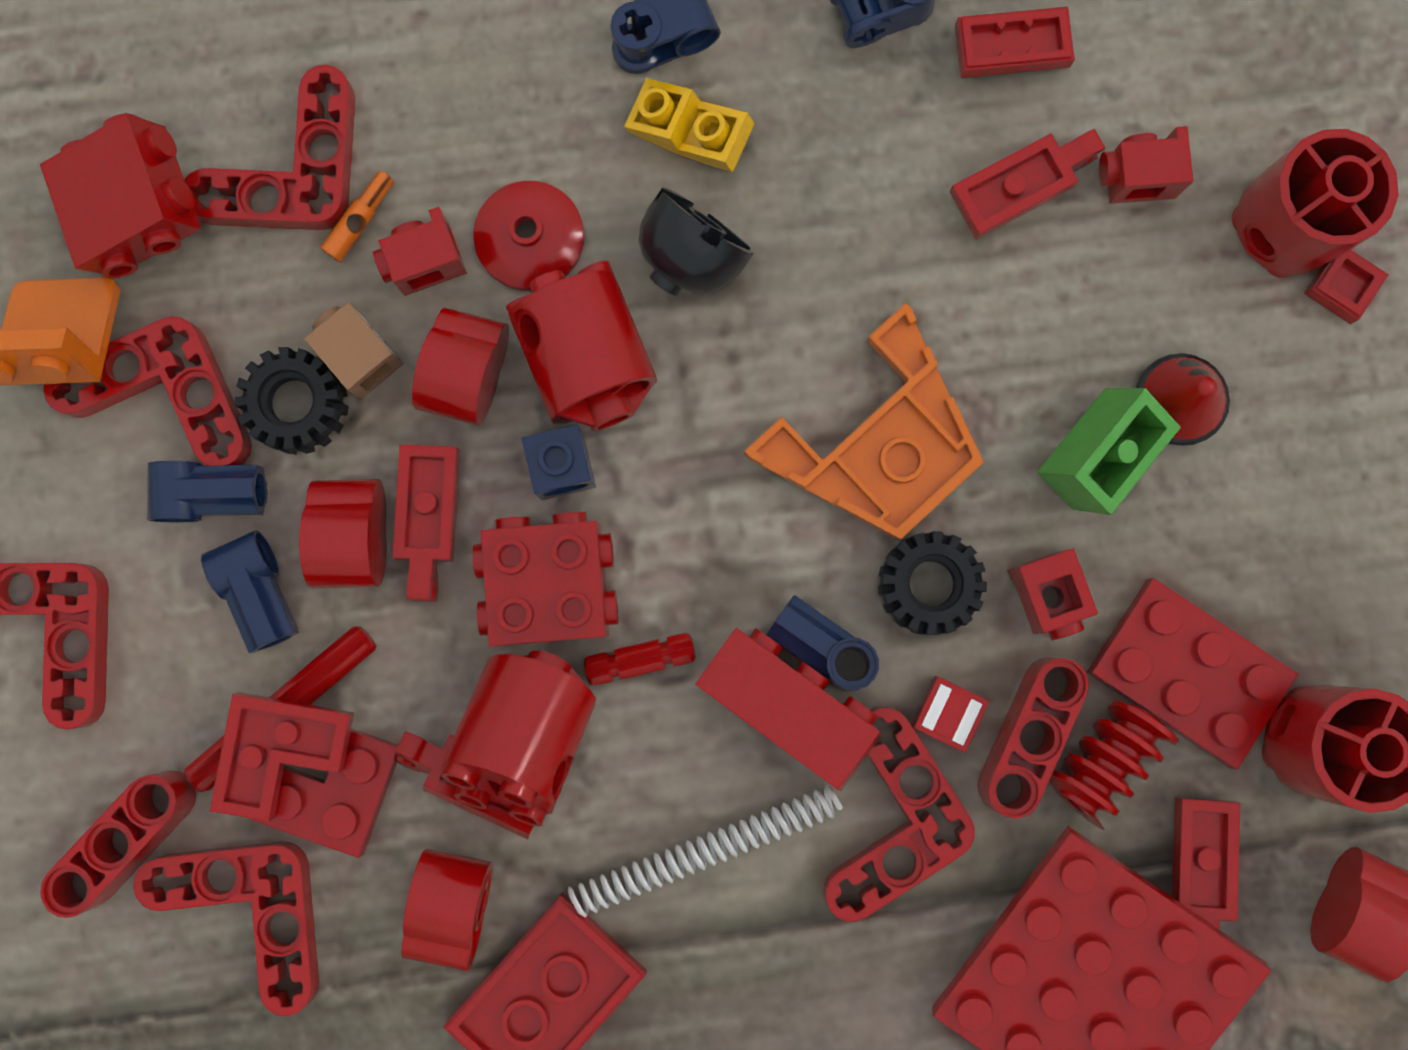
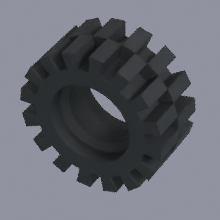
M278 347L279 354L275 355L269 350L260 354L263 360L262 363L257 365L251 361L245 367L251 373L248 380L240 377L238 379L236 387L243 390L242 397H234L235 407L243 411V414L239 415L238 418L241 425L250 429L248 434L266 446L297 455V451L305 454L316 451L314 446L320 444L325 447L331 443L332 440L328 436L333 430L340 433L344 426L339 422L340 416L348 415L349 406L343 403V397H348L346 388L319 357L306 350L298 348L296 352L289 347ZM301 381L306 383L312 392V407L303 419L291 423L283 422L276 416L273 410L274 394L286 382Z
M932 531L930 533L922 532L913 535L890 550L878 576H881L878 594L882 595L884 601L882 606L887 614L890 613L893 616L896 624L916 634L939 635L957 631V628L966 626L973 620L971 616L975 611H980L984 603L980 599L982 592H987V582L982 581L981 572H986L983 562H977L974 557L977 552L971 545L966 547L961 543L962 539L955 535L947 536L941 531ZM931 561L943 565L952 577V592L949 598L938 606H927L920 603L911 592V575L914 569L923 562Z

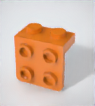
M105 277L21 281L15 284L10 293L0 330V386L100 382L120 296L119 285L113 279Z

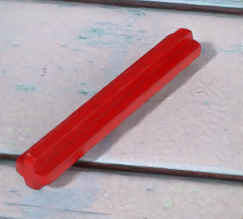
M351 627L269 698L311 705L375 651L376 644L362 627ZM224 736L184 770V776L187 781L200 793L208 791L215 786Z

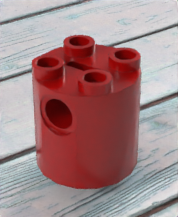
M1349 129L1321 130L1299 141L1256 177L1242 193L1239 204L1234 208L1232 224L1237 230V235L1246 253L1263 268H1266L1271 275L1285 278L1295 274H1307L1326 265L1376 235L1392 217L1399 196L1397 172L1387 152L1370 137Z
M609 261L593 263L583 268L577 275L567 278L564 277L561 270H555L533 279L529 283L533 293L510 302L506 309L553 424L575 421L591 427L592 431H599L631 418L651 387L658 381Z
M533 650L525 656L496 654L488 658L442 762V777L457 786L454 796L467 805L479 809H487L489 802L510 809L509 815L522 823L538 827L542 826L545 816L551 814L554 810L594 710L596 697L569 663L551 653Z
M1333 685L1296 687L1283 698L1267 723L1264 745L1261 751L1265 764L1274 771L1282 783L1297 794L1368 813L1393 811L1408 803V702L1400 695L1374 688Z

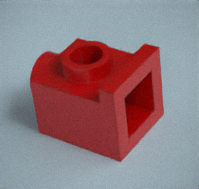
M1188 126L1176 127L1166 139L1157 140V135L1154 133L1132 135L1125 138L1114 151L1102 152L1099 159V179L1102 186H1108L1109 204L1176 199L1194 181Z
M440 207L428 210L432 219L430 222L423 224L422 221H410L395 227L391 231V236L378 240L381 249L373 251V257L385 283L393 281L405 296L467 274L450 224Z
M1074 548L1060 551L1007 570L1010 579L1014 580L1033 634L1048 632L1051 641L1061 639L1083 631L1084 626L1081 620L1098 614ZM1046 587L1053 588L1058 594V602L1053 608L1046 607L1042 597V591Z

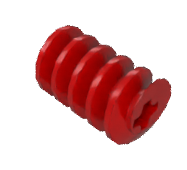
M1115 700L1107 707L1114 722L1099 718L1093 724L1100 740L1084 735L1078 742L1086 758L1069 753L1063 759L1072 776L1054 771L1050 778V782L1059 796L1077 813L1102 830L1105 829L1095 813L1101 810L1117 816L1120 812L1110 795L1113 792L1132 798L1134 795L1133 790L1125 780L1126 776L1129 774L1143 780L1148 779L1149 774L1140 762L1142 757L1159 763L1164 760L1155 742L1158 739L1173 745L1179 742L1176 735L1166 725L1143 708L1135 704L1129 705Z

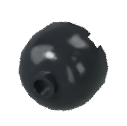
M662 187L648 207L640 224L638 241L641 253L645 260L654 268L649 276L650 279L660 288L674 296H677L681 289L693 294L705 295L714 294L729 286L754 253L749 251L751 247L711 214L705 216L692 208L693 202L670 189Z

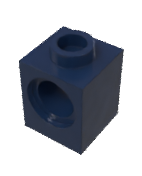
M578 424L521 437L534 494L542 501L596 488L584 433Z

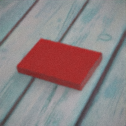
M562 892L443 1025V1028L466 1050H580L646 976L647 970L588 915L586 918L581 916L575 909L571 899Z

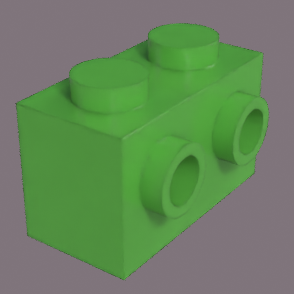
M1105 388L1037 473L1072 510L1112 515L1181 427L1146 388Z

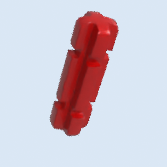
M681 633L667 637L666 642L660 643L659 639L615 649L612 655H607V652L590 655L584 658L583 664L589 685L597 686L613 682V677L620 676L622 680L666 669L665 665L673 663V667L692 663L696 658L690 634Z

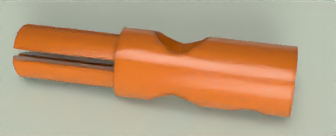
M383 171L376 173L361 196L353 200L320 246L323 252L337 262H342L376 213L374 211L393 186L394 180L391 176H388ZM356 214L360 220V227L356 231L351 232L347 227V218L350 215Z

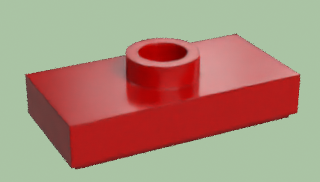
M1068 6L958 17L955 23L961 78L1070 68L1075 61Z

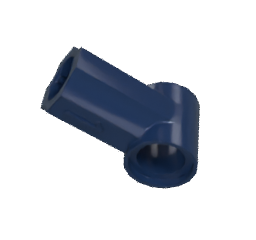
M155 461L148 463V521L183 523L202 521V516L263 515L264 507L267 503L268 489L263 467L259 465L202 466L201 463L189 461Z
M255 530L201 555L205 576L214 592L221 599L227 601L249 653H256L273 647L299 633L275 578L279 575L277 560L261 532Z
M795 595L766 634L782 646L783 649L828 679L839 690L853 692L867 687L878 673L879 658L875 649L867 641L854 637ZM852 649L864 657L866 671L860 680L847 681L837 673L835 660L840 651Z

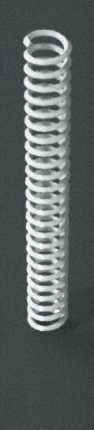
M825 785L824 796L820 791L814 790V802L809 795H803L804 807L796 798L792 800L793 811L787 803L783 802L781 805L783 817L779 810L772 806L771 816L773 823L764 811L760 813L762 827L758 819L751 815L749 821L752 832L747 823L742 819L739 821L741 836L736 827L729 823L728 830L731 842L724 829L720 827L717 831L720 846L713 833L708 831L707 840L710 852L702 837L697 836L696 843L700 858L691 841L687 840L685 843L689 862L681 846L676 844L675 852L679 868L670 850L666 848L664 850L668 872L659 854L654 853L653 858L658 877L646 857L642 861L647 881L638 863L635 861L632 863L636 885L627 867L622 865L621 871L626 891L616 871L611 870L610 872L615 895L605 875L601 874L599 878L605 901L592 878H590L589 884L594 905L583 883L578 885L583 909L575 896L573 888L568 887L567 891L577 912L586 918L589 909L595 913L598 912L600 905L608 909L610 900L619 905L621 895L623 898L630 900L632 891L638 896L641 895L643 887L651 892L653 882L662 888L664 878L670 883H673L675 874L683 879L685 868L693 875L696 871V864L705 871L707 866L706 858L713 866H716L718 862L717 854L722 861L726 862L728 859L727 849L736 858L739 854L738 845L747 854L750 849L749 841L754 848L759 849V835L763 842L769 845L771 842L769 829L774 838L779 841L782 837L780 825L785 834L791 837L792 827L790 820L799 832H802L803 829L801 816L806 825L812 828L814 822L811 810L817 821L823 824L824 815L821 804L828 817L834 819L835 812L831 799L837 810H842L843 807L833 789Z

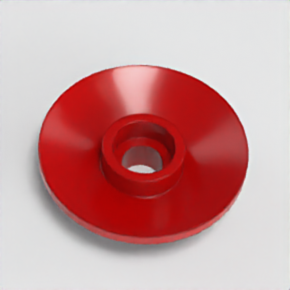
M520 181L497 190L482 205L474 224V247L481 264L494 279L514 289L532 291L529 283L538 276L551 271L561 270L564 277H566L573 270L583 250L584 227L575 204L561 190L539 181ZM523 222H532L537 228L533 236L521 238L516 233L518 226Z

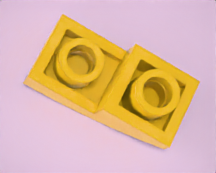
M646 78L624 128L629 133L675 154L733 173L755 123L747 112L700 101L693 89Z

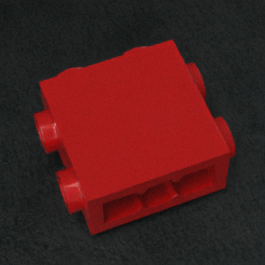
M129 113L114 115L105 120L103 127L83 139L66 143L61 147V152L40 164L75 269L103 274L105 278L109 279L126 277L136 272L138 264L154 255L166 254L178 249L182 244L181 240L201 230L194 209L195 199L193 193L184 181L176 158V144L165 126Z
M586 512L553 514V524L530 526V517L499 518L495 520L496 529L480 530L481 544L473 545V568L476 579L484 578L486 601H479L477 603V624L480 636L488 635L489 647L609 637V625L618 624L616 590L606 591L604 568L614 567L611 533L601 534V525L597 520L587 521Z

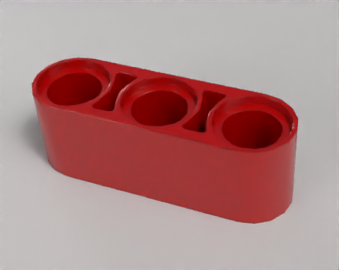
M1047 657L1038 659L1029 666L982 768L977 784L979 796L984 804L1005 817L1013 819L1023 818L1034 812L1041 801L1086 699L1089 688L1088 677L1082 666L1074 660ZM1057 667L1066 676L1067 686L1062 696L1052 699L1045 691L1044 680L1047 673ZM1036 720L1043 728V742L1034 751L1027 752L1021 744V730L1027 723ZM1016 774L1021 784L1020 794L1011 803H1000L996 793L997 784L1004 776Z
M169 770L140 777L121 793L43 879L40 895L42 903L50 913L63 918L80 915L104 904L121 888L194 807L197 795L196 789L187 781L184 773ZM156 785L163 787L168 793L169 805L165 813L159 811L153 804L152 794ZM116 829L122 831L127 838L128 849L125 856L118 853L113 846L112 838ZM75 873L82 876L86 882L87 892L84 899L78 896L73 889L72 881Z

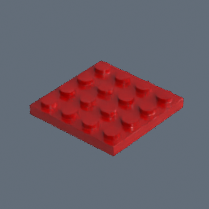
M1067 826L934 1003L932 1011L933 1017L980 1050H1210L1272 970L1266 961L1070 826Z

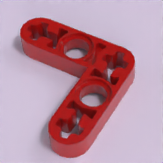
M318 65L309 69L301 78L298 92L293 172L203 168L187 175L184 181L193 193L195 199L194 209L198 220L205 224L217 226L327 230L336 226L349 206L355 115V93L342 71L334 66ZM330 83L333 84L339 95H331L328 102V113L334 122L324 119L325 108L316 93L325 92L326 85ZM320 135H331L338 140V148L334 156L325 161L311 158L310 146L314 139ZM309 172L323 176V190L333 200L332 204H324L319 214L308 204L309 200L318 199L320 182ZM210 186H213L221 195L236 197L238 211H236L237 207L229 199H212L209 208H207L198 200L199 195L208 194ZM263 186L275 187L278 190L279 199L274 209L266 213L253 211L251 198L254 192Z
M170 316L162 318L109 342L101 375V382L107 387L106 391L105 388L96 384L88 385L78 391L80 401L74 402L64 397L65 394L71 391L70 383L44 384V397L51 408L71 417L83 418L163 383L192 450L200 462L207 466L243 465L250 456L252 448L250 435L247 428L240 423L238 418L240 415L239 410L235 407V401L209 343L200 328L181 317ZM175 332L186 338L189 337V340L182 344V350L187 361L197 365L196 367L186 368L178 355L166 350V348L173 344L171 335ZM134 353L140 364L137 375L130 381L118 382L113 373L116 359L122 354ZM196 380H209L213 386V399L204 408L192 409L187 403V389ZM223 412L225 413L224 417H218ZM214 419L218 430L222 434L234 437V441L227 445L228 456L224 457L221 454L211 452V447L218 443L215 432L211 426L204 423L198 426V422Z
M0 563V615H45L42 707L45 717L55 727L66 730L92 725L103 714L106 703L109 587L105 575L95 566L78 563ZM24 573L32 580L34 591L28 602L23 605H17L9 597L8 587L13 577ZM77 580L82 583H88V593L79 595L78 598L73 595L52 594V583L74 584L77 583ZM73 630L83 632L89 641L88 653L79 662H73L68 659L63 651L64 639ZM87 670V678L63 679V671L76 672ZM75 694L76 697L85 699V707L75 712L73 709L64 708V698Z
M875 707L870 710L878 716L877 719L880 718L888 724L894 721L897 723L898 729L893 732L892 736L900 750L905 751L912 744L916 752L899 758L889 770L886 769L883 762L893 759L894 756L882 742L875 743L867 756L909 821L835 868L827 876L824 883L826 903L830 911L837 918L846 922H857L872 915L964 855L971 848L975 838V827L969 814L908 719L901 712L889 707ZM912 765L925 767L931 777L929 790L923 796L917 798L906 796L900 788L902 772ZM942 793L947 800L946 802L936 804L939 811L950 822L959 819L961 824L954 830L957 840L953 844H948L943 839H938L934 842L932 836L939 831V828L931 814L925 811L920 819L915 814V810L931 806ZM894 846H905L914 855L912 870L901 878L888 875L883 868V857ZM871 861L875 874L887 888L878 893L876 886L872 882L859 892L862 902L858 906L852 907L848 901L838 904L835 899L842 894L838 884L848 879L850 883L857 885L869 878V875L861 867Z
M279 841L172 853L147 861L138 869L133 884L135 896L142 906L153 911L251 901L258 987L263 1005L268 1011L277 1016H291L300 1012L314 999L319 987V972L310 870L307 856L298 845L292 842ZM277 854H279L281 863L291 864L292 873L282 880L283 896L295 892L296 900L284 899L270 905L268 897L272 898L280 893L278 876L274 874L268 875L266 868L268 864L276 861ZM215 860H225L235 869L236 882L230 891H218L209 883L208 869ZM163 868L165 876L170 878L185 876L192 872L191 883L181 884L167 891L166 897L164 888L154 887L153 877L162 874ZM287 912L297 920L299 934L294 942L281 943L272 936L270 921L275 913ZM300 951L301 957H297L289 963L291 981L301 982L303 989L296 993L292 1000H289L288 992L278 990L276 985L286 977V958L275 963L273 956L284 957Z

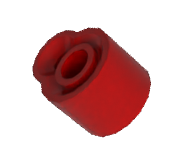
M442 308L438 313L433 328L425 338L417 360L412 387V405L414 408L462 422L481 425L487 417L496 392L508 346L509 325L465 312Z
M380 479L314 480L310 482L299 529L300 563L307 586L316 589L379 587L382 584L386 568L387 540L386 498Z
M1351 847L1344 851L1330 872L1327 886L1320 896L1312 916L1310 934L1311 942L1315 949L1379 981L1390 982L1399 978L1408 969V871L1358 847Z
M425 849L422 852L411 881L404 912L402 958L470 971L477 952L493 873L492 862Z

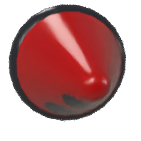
M1178 353L1169 354L1157 359L1142 373L1136 388H1146L1181 427L1168 444L1187 446L1206 441L1217 433L1229 413L1230 396L1224 377L1210 362L1196 355Z

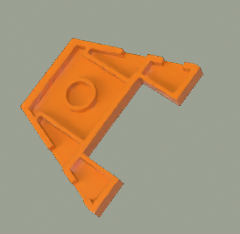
M907 303L902 305L867 339V343L903 379L905 384L828 456L821 459L783 417L777 420L744 451V455L750 461L897 541L907 535L984 463L954 397H950L938 372V363L930 347L926 346L916 325L917 319L913 310Z

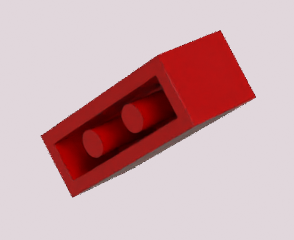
M735 628L695 685L835 789L842 791L882 735L879 730L872 726L878 716L851 696L847 698L844 704L834 699L824 691L830 681L804 662H801L796 670L777 657L783 647L757 628L753 630L750 636Z

